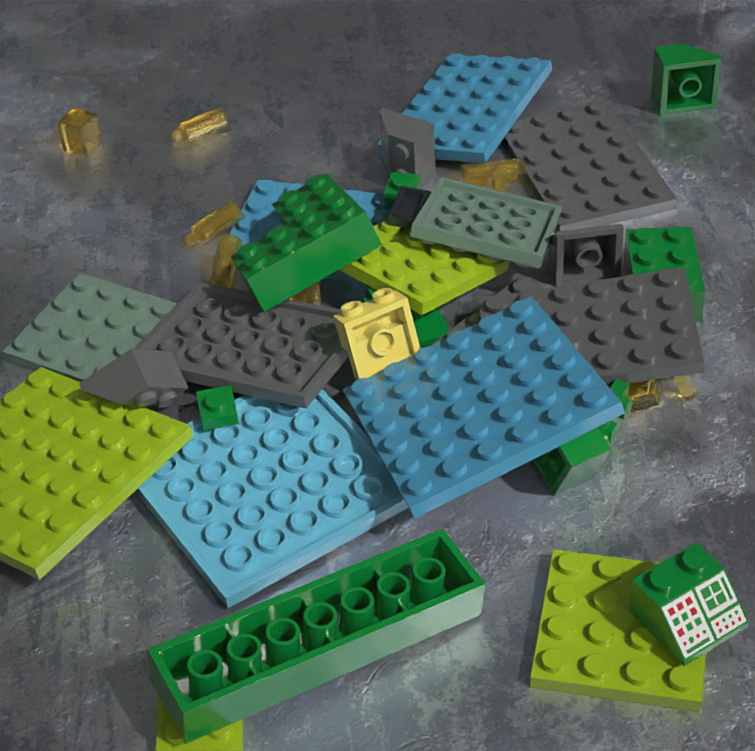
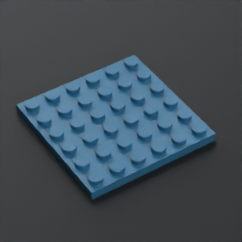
M532 296L516 301L510 307L494 315L486 316L480 322L462 331H456L450 334L448 338L431 346L423 347L415 354L399 362L391 363L372 376L361 378L343 389L351 407L414 518L625 414L619 398Z

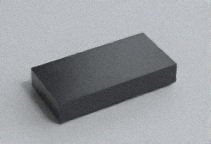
M405 186L400 187L389 213L388 225L411 229L414 220L431 192Z

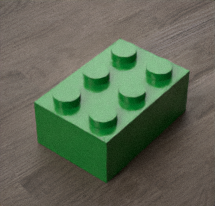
M675 226L671 228L626 229L624 248L626 276L685 267L696 322H702L705 286L692 227Z

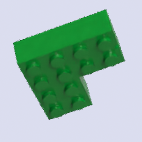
M325 173L324 175L319 174L307 180L306 185L295 191L290 190L281 194L278 197V201L271 205L282 226L271 229L266 234V237L255 243H247L241 246L237 253L231 256V259L248 290L262 310L266 312L380 247L382 244L366 211Z

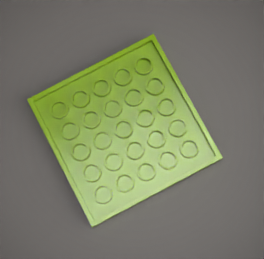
M43 367L32 372L27 379L0 400V560L40 580L194 437L190 425L145 407L139 408L138 405H122L83 391L79 385L80 382Z

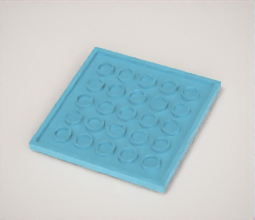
M323 389L307 408L243 395L234 400L239 424L203 431L201 417L187 423L191 426L194 437L135 491L227 608L408 508L368 435Z

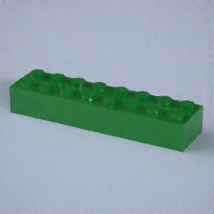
M442 528L148 648L149 678L184 743L187 744L481 615L486 583Z

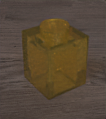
M74 107L57 122L65 152L87 158L104 143L97 113Z

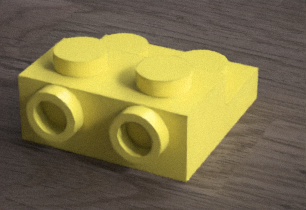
M391 288L379 289L372 294V300L364 303L360 301L348 302L341 306V313L333 315L341 346L348 352L356 381L361 378H368L383 370L387 365L399 362L420 350L408 298L397 290Z

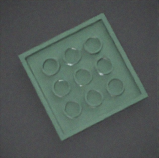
M441 177L414 220L410 236L419 238L421 242L426 244L439 243L451 246L453 250L458 252L471 251L483 254L484 257L490 260L504 259L515 262L523 268H540L550 245L551 235L554 234L560 220L563 206Z
M80 272L2 351L6 362L25 369L36 371L43 367L82 382L130 349H135L178 303Z

